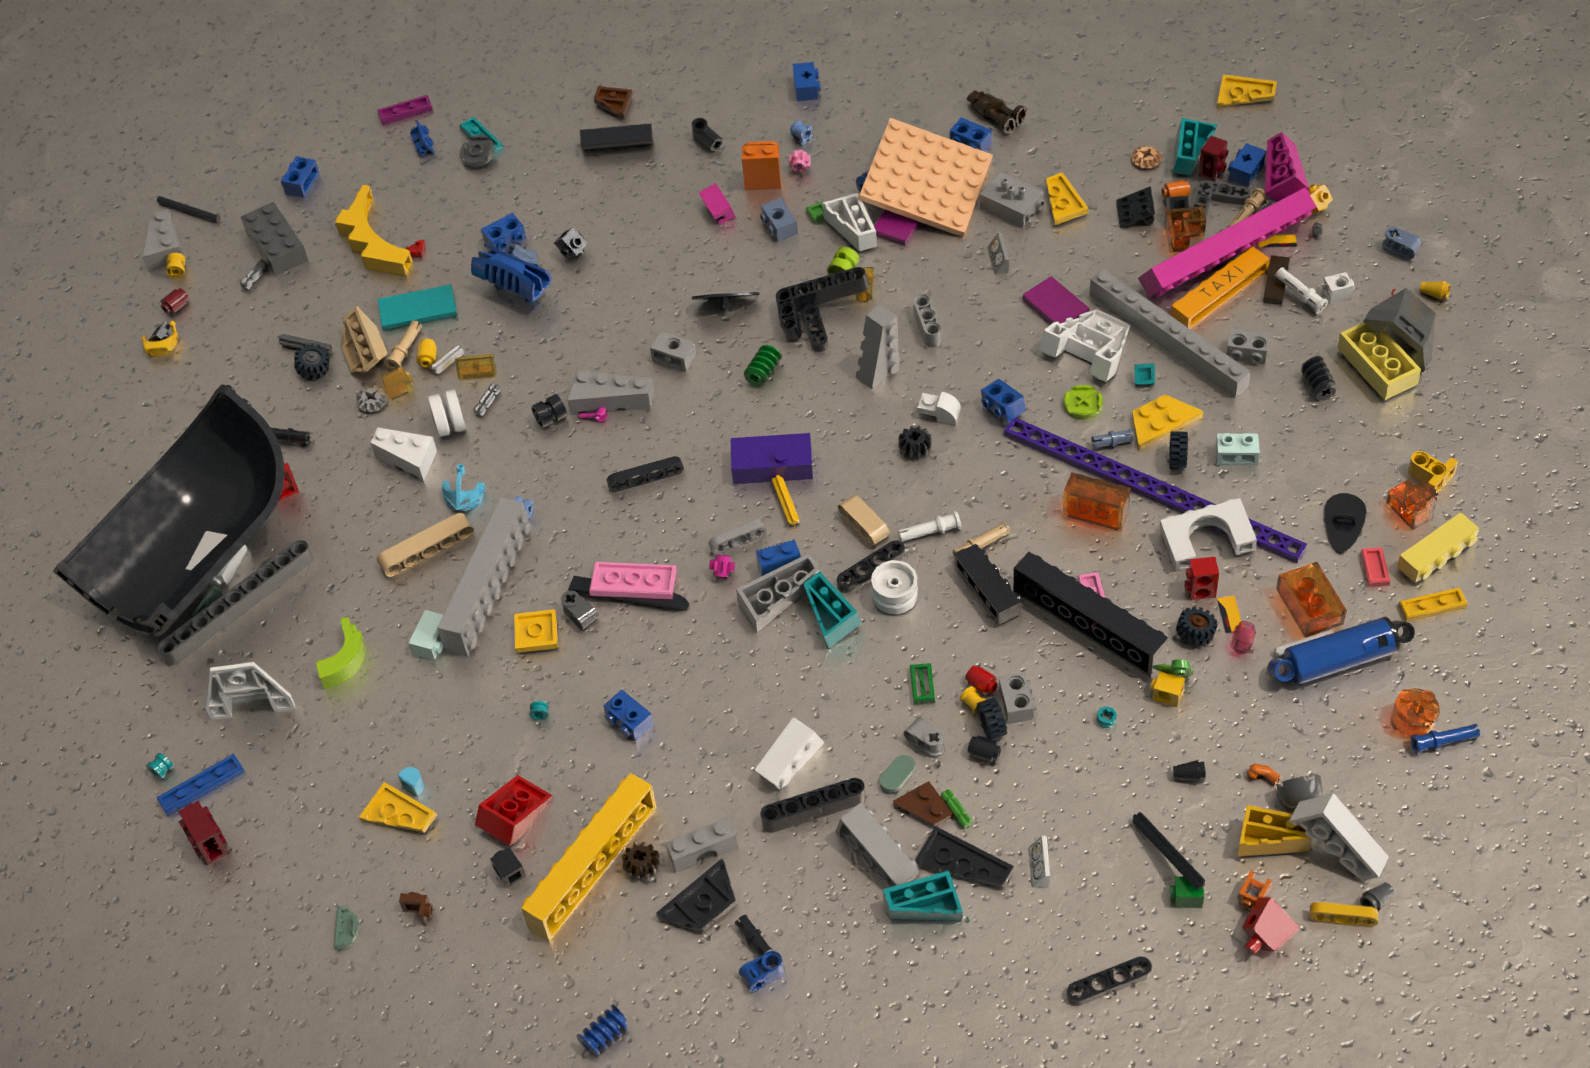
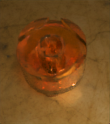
M1417 688L1402 690L1396 698L1390 715L1391 725L1395 731L1397 729L1402 733L1403 737L1411 739L1413 734L1419 736L1428 734L1429 731L1433 730L1440 713V706L1435 698V694L1430 690Z

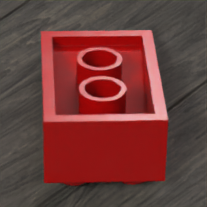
M517 775L479 804L475 825L511 846L526 833L551 801L553 795Z

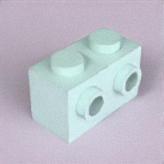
M1217 434L1215 446L1217 465H1258L1260 453L1258 434Z

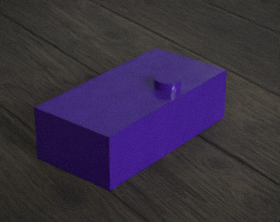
M810 433L730 438L733 484L772 482V478L776 475L783 477L784 481L813 479Z

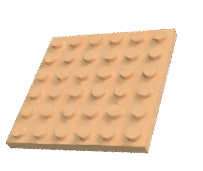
M890 118L858 200L963 237L993 154L974 149L968 145Z

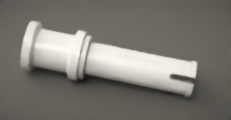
M1284 267L1280 268L1275 274L1276 278L1301 297L1304 304L1311 306L1316 314L1322 312L1327 306V299L1320 297L1315 289L1306 287Z
M954 511L953 514L947 516H936L935 520L899 529L898 534L901 542L931 533L939 532L942 534L946 530L956 527L960 529L961 522L958 512Z

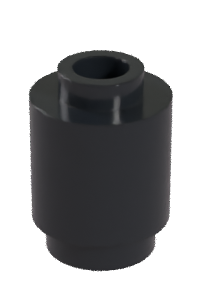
M978 735L977 737H971L967 752L972 754L973 757L993 762L994 759H999L1002 747L999 746V741Z

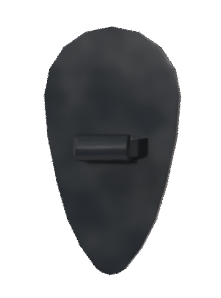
M760 293L708 294L693 296L692 300L721 299V309L727 310L730 306L728 298L758 296Z
M1349 493L1333 495L1327 500L1325 505L1324 519L1327 536L1331 546L1338 554H1345L1356 543L1367 514L1364 502L1356 495Z

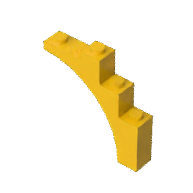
M362 185L349 210L342 209L339 216L336 217L335 226L339 235L348 236V243L351 246L352 252L362 253L361 259L365 269L406 276L413 264L410 251L384 241L369 226L368 214L373 196L370 186Z

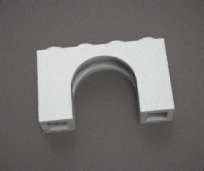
M1240 498L1235 500L1229 499L1217 505H1207L1199 510H1189L1184 514L1168 516L1160 520V531L1176 572L1189 568L1190 559H1196L1189 537L1194 530L1202 526H1216L1224 530L1231 541L1236 555L1256 550L1257 539Z

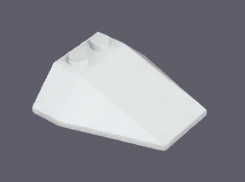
M254 662L210 668L206 711L211 720L232 717V703L264 698L269 699L274 711L295 709V703L291 694Z

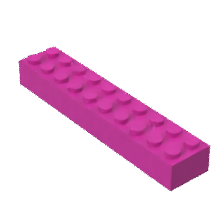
M1305 187L1152 267L1138 277V280L1148 298L1154 295L1158 298L1170 289L1177 288L1182 283L1194 279L1214 266L1226 262L1229 258L1241 254L1244 250L1258 245L1261 241L1268 240L1278 232L1281 233L1290 226L1300 223L1312 215L1311 211L1317 206Z

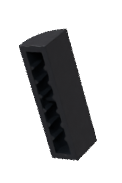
M651 123L580 130L581 150L653 144Z

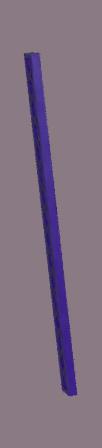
M1018 418L1011 420L1004 430V435L1183 514L1186 511L1194 510L1193 507L1195 506L1204 508L1207 505H1217ZM1017 426L1023 429V431L1015 432L1013 429ZM1037 435L1040 436L1041 439L1033 440L1030 436ZM1056 443L1058 446L1052 448L1048 444ZM1074 451L1076 452V454L1068 455L1066 454V452ZM1090 458L1093 459L1094 462L1086 463L1084 462V459ZM1109 466L1112 470L1105 471L1102 470V467ZM1127 474L1130 478L1123 479L1120 475ZM1146 482L1148 486L1141 487L1138 483ZM1164 490L1167 494L1160 495L1156 491ZM1182 498L1185 502L1178 503L1175 499ZM1249 519L1252 529L1260 533L1255 535L1257 539L1256 546L1295 563L1299 562L1307 548V543ZM1275 538L1279 543L1272 544L1269 542V539ZM1295 547L1299 550L1297 554L1289 551L1288 548Z

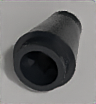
M1195 760L1173 766L1174 779L1201 782V779H1206L1205 762Z

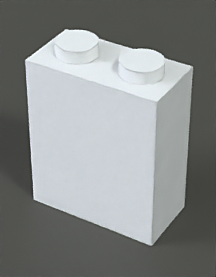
M206 531L186 570H192L227 535ZM246 545L211 581L210 585L228 587L247 551Z

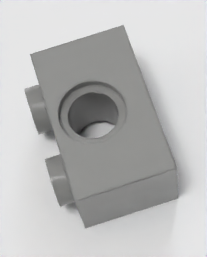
M661 331L650 347L653 361L683 371H687L696 357L694 342Z

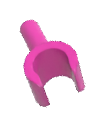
M599 407L596 413H580L579 418H592L602 423L608 414H604L606 412L605 408Z

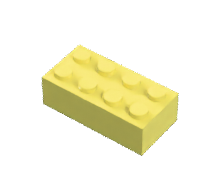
M1362 322L1340 333L1337 349L1384 400L1418 385L1421 369L1384 329L1377 334Z

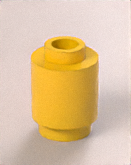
M423 339L418 344L416 362L424 368L431 367L436 362L437 346L433 340Z

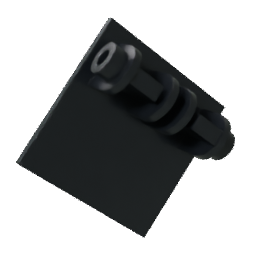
M1151 186L1116 199L1120 228L1143 220L1147 225L1153 224L1155 210Z

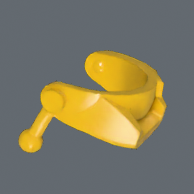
M170 321L169 323L173 334L167 339L151 342L147 341L146 335L141 337L143 349L147 355L151 357L163 356L175 348L179 338L175 321Z

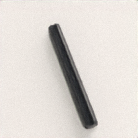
M1143 813L1134 814L1132 821L1195 889L1203 888L1205 886V879Z

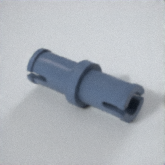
M1131 429L1120 432L1109 431L1108 434L1092 436L1091 442H1095L1092 446L1096 449L1109 445L1115 447L1120 443L1133 442L1134 436H1130L1133 432Z

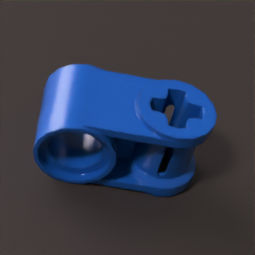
M768 951L755 960L744 964L738 973L747 981L749 991L757 992L765 985L780 978L784 974L785 967L782 957L777 951ZM773 962L778 963L776 967H768Z

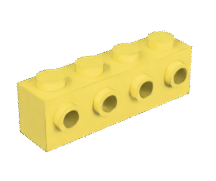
M1460 512L1402 553L1399 557L1397 568L1414 583L1421 579H1426L1433 570L1442 568L1447 560L1457 557L1467 546L1471 547L1478 539L1479 527Z

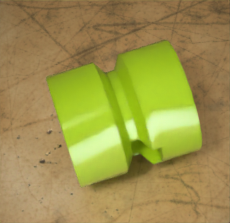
M849 247L838 248L827 268L828 275L855 268L859 262L858 254Z

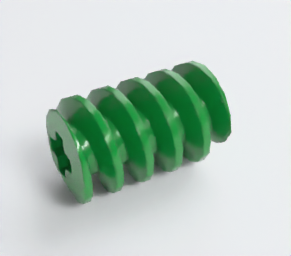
M762 345L745 369V379L750 384L761 387L763 383L767 382L775 366L782 359L781 352L773 346Z

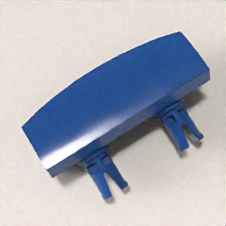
M484 244V247L488 253L479 251V257H472L471 274L473 276L488 280L492 284L494 283V287L498 286L499 290L506 289L511 290L513 293H518L524 297L525 301L528 299L529 303L535 302L548 288L552 280V276L547 270L487 244Z

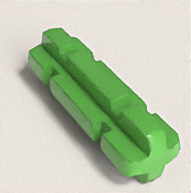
M950 789L943 791L941 798L947 804L955 819L959 820V825L962 828L970 826L972 819L965 813L966 810L958 799L954 798L953 792Z

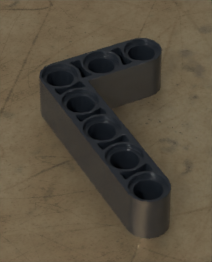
M851 268L778 290L776 302L780 325L788 341H796L801 338L802 329L798 310H801L804 306L810 304L819 305L866 291L870 283L864 268Z

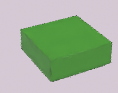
M823 201L806 207V213L814 224L825 220Z

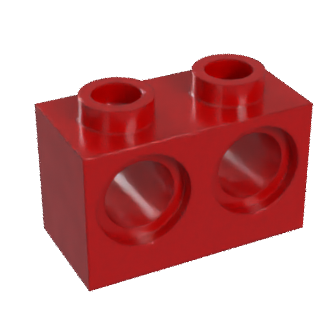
M1215 556L1190 559L1189 568H1186L1187 580H1184L1185 592H1189L1191 600L1216 598L1219 570Z

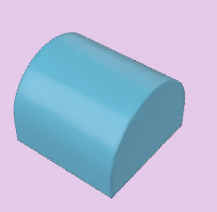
M407 767L398 774L403 788L415 796H419L423 792L424 782L417 768Z

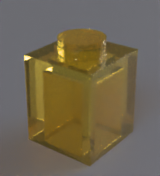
M402 366L381 375L384 387L391 400L413 392L411 383H414L410 372L406 373Z

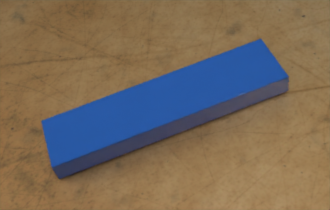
M232 754L156 798L168 817L245 773L235 754Z

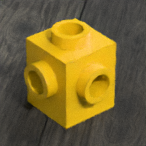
M1312 184L1309 186L1308 192L1317 206L1311 213L1325 210L1328 207L1327 204L1333 200L1325 184Z

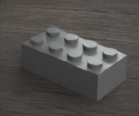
M274 202L241 216L246 233L275 276L309 261L303 244Z

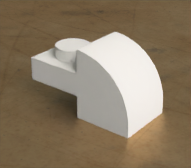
M941 392L940 396L922 393L917 412L937 416V422L956 425L961 412V405L955 397L945 392Z

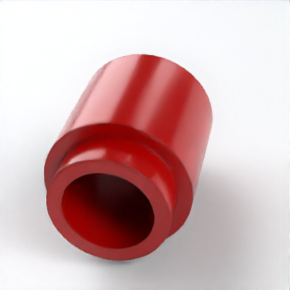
M974 665L966 673L965 680L968 681V684L984 695L992 694L998 687L997 677L980 666Z

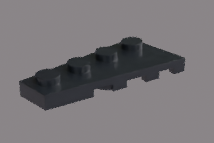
M937 826L934 827L915 859L919 868L939 873L949 871L951 876L1000 888L1005 887L1015 870L1013 865Z

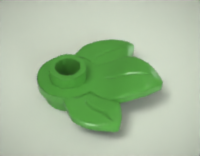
M1176 659L1172 660V665L1159 664L1153 666L1155 670L1185 678L1194 675V671L1189 666L1190 662L1187 660Z

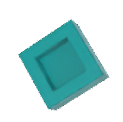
M1134 364V384H1155V364Z

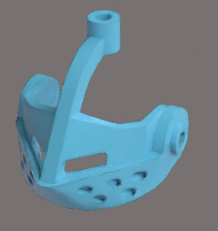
M458 464L456 466V490H450V482L443 481L442 493L446 505L455 512H468L480 505L486 488L484 482H477L475 489L462 491L461 481L462 475L465 474V468L463 464ZM470 498L468 502L461 505V502Z

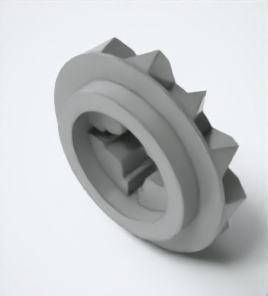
M367 386L365 391L360 390V395L356 396L357 406L364 412L378 411L387 402V395L382 388L378 389L376 386L373 388Z

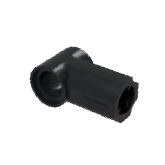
M696 118L692 121L693 139L697 142H702L711 151L720 149L723 139L708 126L707 121L704 118Z

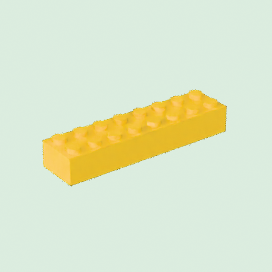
M632 773L626 779L621 780L618 789L613 795L608 796L601 810L592 816L589 825L579 832L576 841L566 848L559 862H555L552 865L550 873L545 879L539 881L533 894L524 900L521 909L529 930L545 940L551 941L656 809L657 806L651 784Z

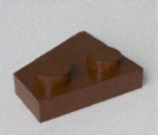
M598 86L594 96V103L621 118H625L633 93L631 89Z
M930 781L893 800V806L896 809L901 808L909 812L910 816L924 821L925 824L932 828L938 827L953 818V813Z

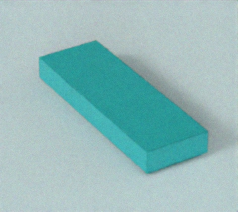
M474 116L459 124L460 129L469 138L475 135H486L495 146L494 154L504 149L503 144Z

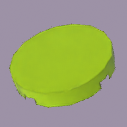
M1076 385L1065 393L1063 399L1064 409L1070 416L1076 419H1091L1102 410V394L1092 386Z

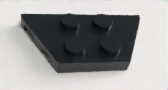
M721 858L657 911V917L661 920L703 933L737 905L724 860Z

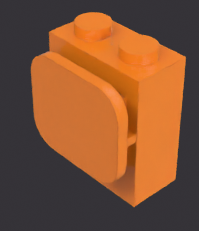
M774 141L745 143L742 146L745 190L781 189L778 143Z

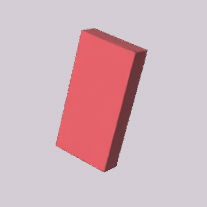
M1383 548L1361 549V558L1368 587L1389 586L1390 577Z

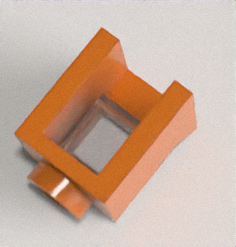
M1250 870L1238 895V901H1241L1240 904L1248 910L1253 908L1259 897L1267 896L1272 884V880L1269 878L1265 884L1255 880V872Z

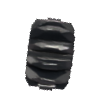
M920 425L917 428L910 426L909 430L904 428L902 433L899 434L898 447L904 456L909 455L910 459L913 456H917L919 459L921 455L926 456L928 451L931 450L932 437L926 428L921 430Z

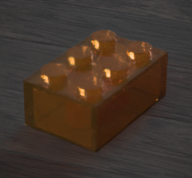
M1071 472L1063 493L1062 515L1122 532L1129 514L1131 488Z
M1318 562L1278 575L1276 590L1305 638L1344 625L1347 609Z

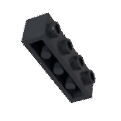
M974 544L955 554V567L999 625L1021 614L1022 601L1017 593L1014 594L1008 580L1001 577L997 566L989 561L984 549L981 550L977 544Z

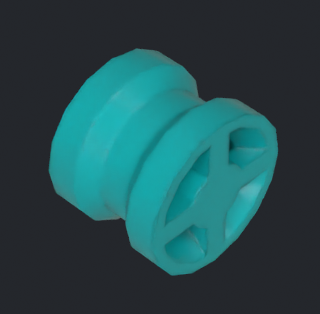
M157 753L153 762H149L146 768L156 778L162 780L165 777V773L168 770H172L174 765L166 756Z

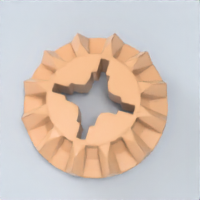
M1138 146V149L1133 150L1132 161L1140 168H1153L1161 162L1162 154L1154 146Z

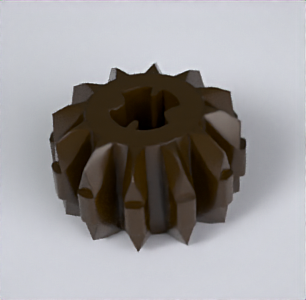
M642 841L640 846L633 843V848L626 847V854L622 855V867L624 871H627L630 878L636 876V879L639 881L641 876L648 879L649 873L656 874V868L660 865L659 853L657 850H654L652 844L646 846L645 842Z

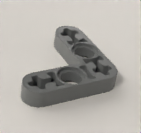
M1207 180L1200 181L1196 186L1190 209V223L1193 225L1205 223L1211 200L1244 205V201L1250 198L1251 191L1244 186ZM1219 191H1226L1228 194L1222 195ZM1204 201L1206 204L1200 205L1197 202Z

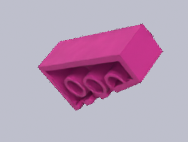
M1283 132L1268 139L1265 194L1278 202L1305 187L1309 190L1296 144Z

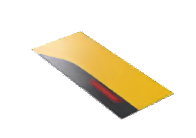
M1274 235L1266 241H1261L1259 248L1297 247L1296 235Z
M1235 596L1217 598L1226 633L1244 631Z

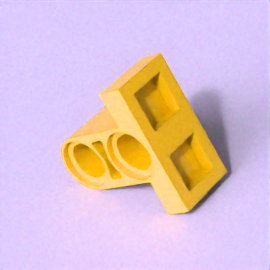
M1416 451L1411 455L1408 472L1412 477L1427 485L1425 495L1432 499L1455 474L1458 461L1451 457L1444 464L1423 451Z

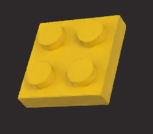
M556 609L514 614L516 653L558 648Z

